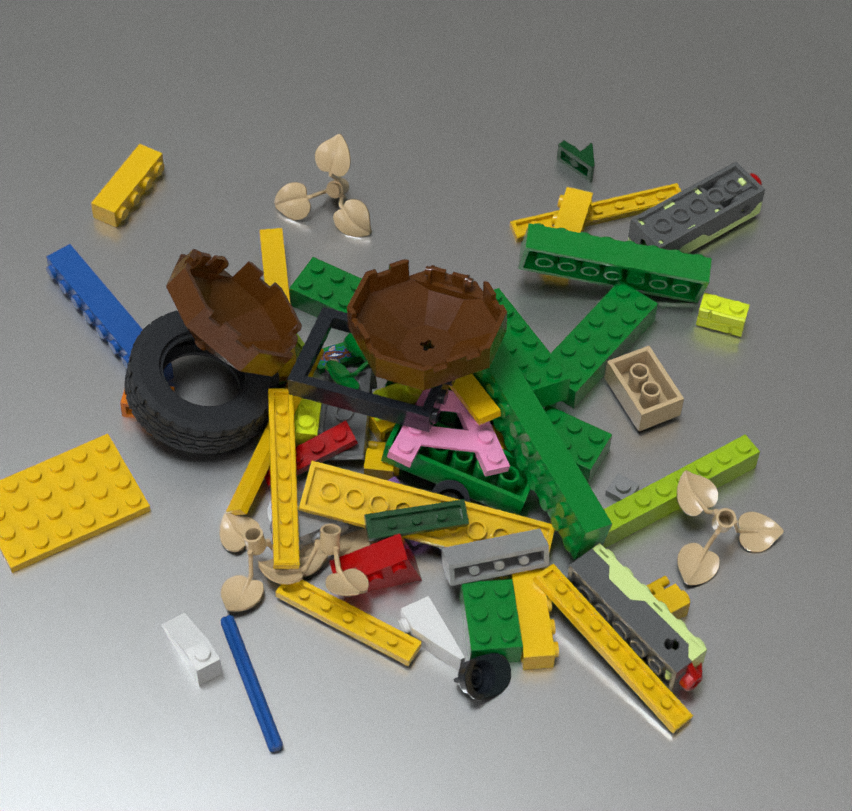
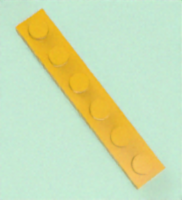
M304 580L293 584H280L275 591L277 598L408 667L422 647V641Z

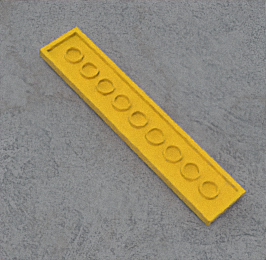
M312 461L299 505V511L366 528L364 514L459 499ZM465 501L469 520L468 526L402 536L405 539L445 548L541 529L549 545L550 552L554 528L550 523Z

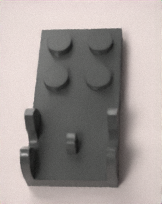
M371 367L363 369L354 377L360 384L358 390L372 393V389L377 388L376 376ZM347 368V369H348V371H349L350 373H353V372L356 371L358 368ZM325 369L324 381L337 384ZM321 404L318 435L347 421L358 444L328 460L365 459L370 416Z

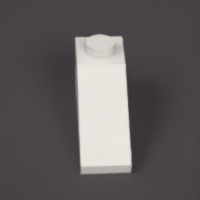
M429 596L401 608V619H399L401 630L422 641V648L459 671V668L465 662V657Z
M185 613L162 624V628L198 686L222 674L219 656L208 639Z

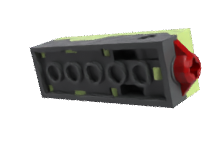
M734 162L632 218L627 241H633L636 244L646 246L655 245L666 250H679L682 253L688 254L760 213L765 193L761 179L754 173L749 174L737 162Z
M599 543L569 565L567 579L673 694L682 688L686 691H691L701 683L703 679L702 666L707 652L704 642L699 637H695L682 620L676 619L669 612L666 604L658 601L651 594L650 589L633 576L632 571L628 567L618 562L611 550L605 549Z

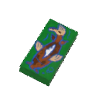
M342 342L322 348L324 353L318 363L317 370L319 374L325 373V364L329 360L337 361L345 367L364 360L352 355Z

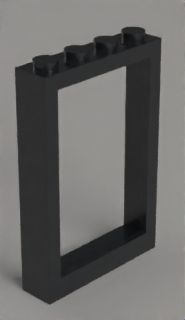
M323 307L287 379L289 395L430 432L433 423L437 424L439 420L441 404L445 405L447 401L449 385L453 386L455 380L431 388L423 407L309 377L331 328L351 333L348 328L347 313ZM431 343L421 345L425 351L432 348Z

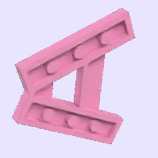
M430 389L422 392L415 405L423 407ZM448 390V398L445 405L441 404L440 412H456L464 430L434 427L432 425L430 432L403 425L387 455L388 458L410 468L421 446L474 452L485 477L507 472L510 467L490 421L478 425L458 397L450 390Z

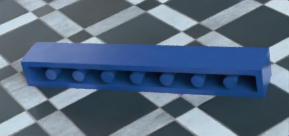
M71 244L46 256L48 275L51 279L58 281L59 287L64 294H69L73 305L83 311V315L89 324L93 323L95 325L98 335L108 341L109 347L114 354L118 353L120 355L122 363L127 369L131 349L143 329ZM169 363L163 369L166 381L174 378L172 363Z

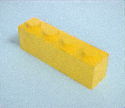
M139 144L91 202L93 218L113 227H117L121 221H124L132 207L139 203L144 192L148 191L157 176L163 173L165 168L163 154Z
M567 187L565 194H560L557 208H560L559 213H554L552 226L578 233L584 232L592 206L593 193Z
M542 568L510 574V579L513 581L523 643L521 655L523 670L553 668L555 657H559L558 642H553L552 636L555 634V621L549 617V612H552L551 599L546 597V594L533 581L535 575L540 573Z

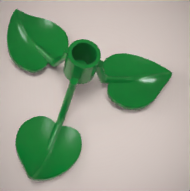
M349 333L343 340L344 346L352 355L362 358L366 362L353 373H350L345 366L334 360L327 361L325 369L337 384L358 390L360 384L354 377L365 369L369 363L352 333ZM387 380V382L385 383V387L395 384L396 382Z

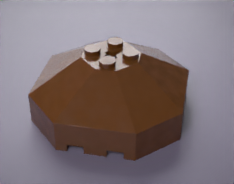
M192 249L187 255L181 254L167 282L166 288L182 320L194 337L197 347L203 351L208 350L241 372L273 376L292 359L293 353L291 350L296 346L298 340L296 334L302 328V324L283 289L276 282L269 286L260 277L263 276L264 272L250 261L232 277L224 270L229 266V261L224 256L214 255L211 257L209 253H204L197 249Z
M407 259L391 263L388 270L379 273L375 269L365 272L347 306L348 328L375 376L423 391L489 368L507 331V310L503 304L500 305L496 300V293L489 282H483L482 291L477 281H474V278H470V275L454 271L452 274H448L446 269L435 267V265H431V267L426 266L425 271L409 276V260ZM431 343L432 348H429L427 351L423 350L421 345Z

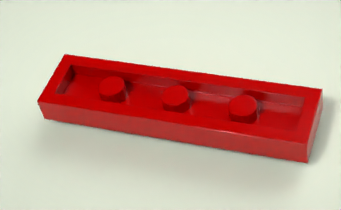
M347 421L295 447L296 476L308 471L312 461L323 463L358 444ZM269 467V469H268V471H267V473H266V475H265L264 478H265V480H266L268 486H269L270 489H271L270 467Z

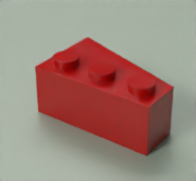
M400 533L339 557L342 571L357 569L367 577V592L422 580L415 555ZM335 559L330 560L332 573H337Z

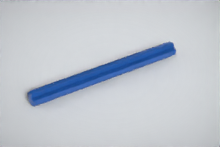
M232 615L222 617L220 620L222 629L270 752L279 751L283 748V743L236 621Z

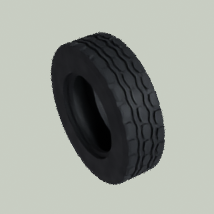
M176 310L158 317L138 335L131 349L124 386L126 400L129 408L132 409V414L154 438L168 444L170 447L185 450V452L215 454L238 448L246 444L247 441H250L261 431L269 417L268 388H278L279 373L276 372L273 376L241 372L208 350H201L197 347L194 337ZM192 355L209 357L222 363L233 373L239 384L240 393L231 401L221 405H197L184 400L170 388L164 377L163 369L169 363L181 357Z

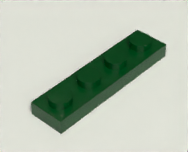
M465 499L364 514L368 541L386 539L399 533L401 536L469 525Z

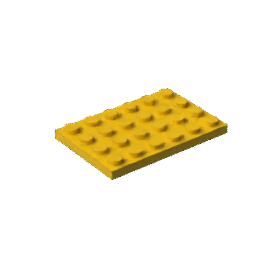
M108 433L0 480V551L12 573L151 511L148 501Z

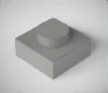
M618 473L606 489L605 496L618 502L637 492L639 484Z

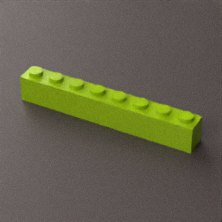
M745 434L608 506L604 510L611 520L612 526L603 547L607 548L680 509L677 500V485L684 471L687 470L693 474L705 477L716 488H719L756 468L760 451Z

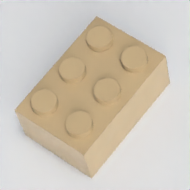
M650 346L607 361L605 380L638 432L681 415L684 398Z

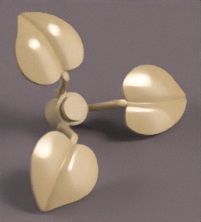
M337 134L319 145L315 152V161L321 171L329 172V177L334 179L327 184L326 189L307 195V189L304 184L292 182L286 184L278 191L274 204L287 218L300 220L310 213L311 204L308 199L327 193L331 198H340L338 205L341 209L337 210L333 215L336 227L342 233L352 237L368 236L372 233L370 214L366 205L357 199L347 200L343 205V201L346 199L345 194L349 191V183L346 179L341 178V176H344L349 171L351 157L342 134Z
M687 470L681 475L677 485V500L680 508L690 516H698L702 511L706 514L714 515L712 527L715 530L704 548L698 543H689L679 551L677 566L684 583L687 585L703 584L717 573L719 557L714 552L708 551V549L720 533L729 531L732 526L736 533H740V544L746 550L754 553L765 551L783 534L784 530L774 520L757 512L744 513L737 520L736 514L729 508H722L719 511L718 509L709 510L708 508H712L718 500L716 486L709 479Z
M225 512L220 525V540L223 547L231 552H239L246 546L248 551V578L242 575L233 576L227 579L221 588V598L226 610L238 612L252 608L261 600L264 586L261 581L252 580L253 556L261 555L267 546L273 551V545L270 539H265L257 521L249 517ZM314 543L307 544L299 550V559L303 562V566L306 564L315 546ZM318 548L308 570L302 572L303 577L317 572L329 555L324 554Z
M325 524L320 528V539L315 540V546L304 566L300 560L299 569H273V559L258 561V566L261 572L273 582L279 584L297 583L303 579L302 572L308 570L318 548H320L324 554L334 555L337 573L327 576L325 581L327 589L337 595L354 596L367 592L368 579L357 569L342 571L339 557L371 544L367 538L366 528L341 536V528L338 525Z

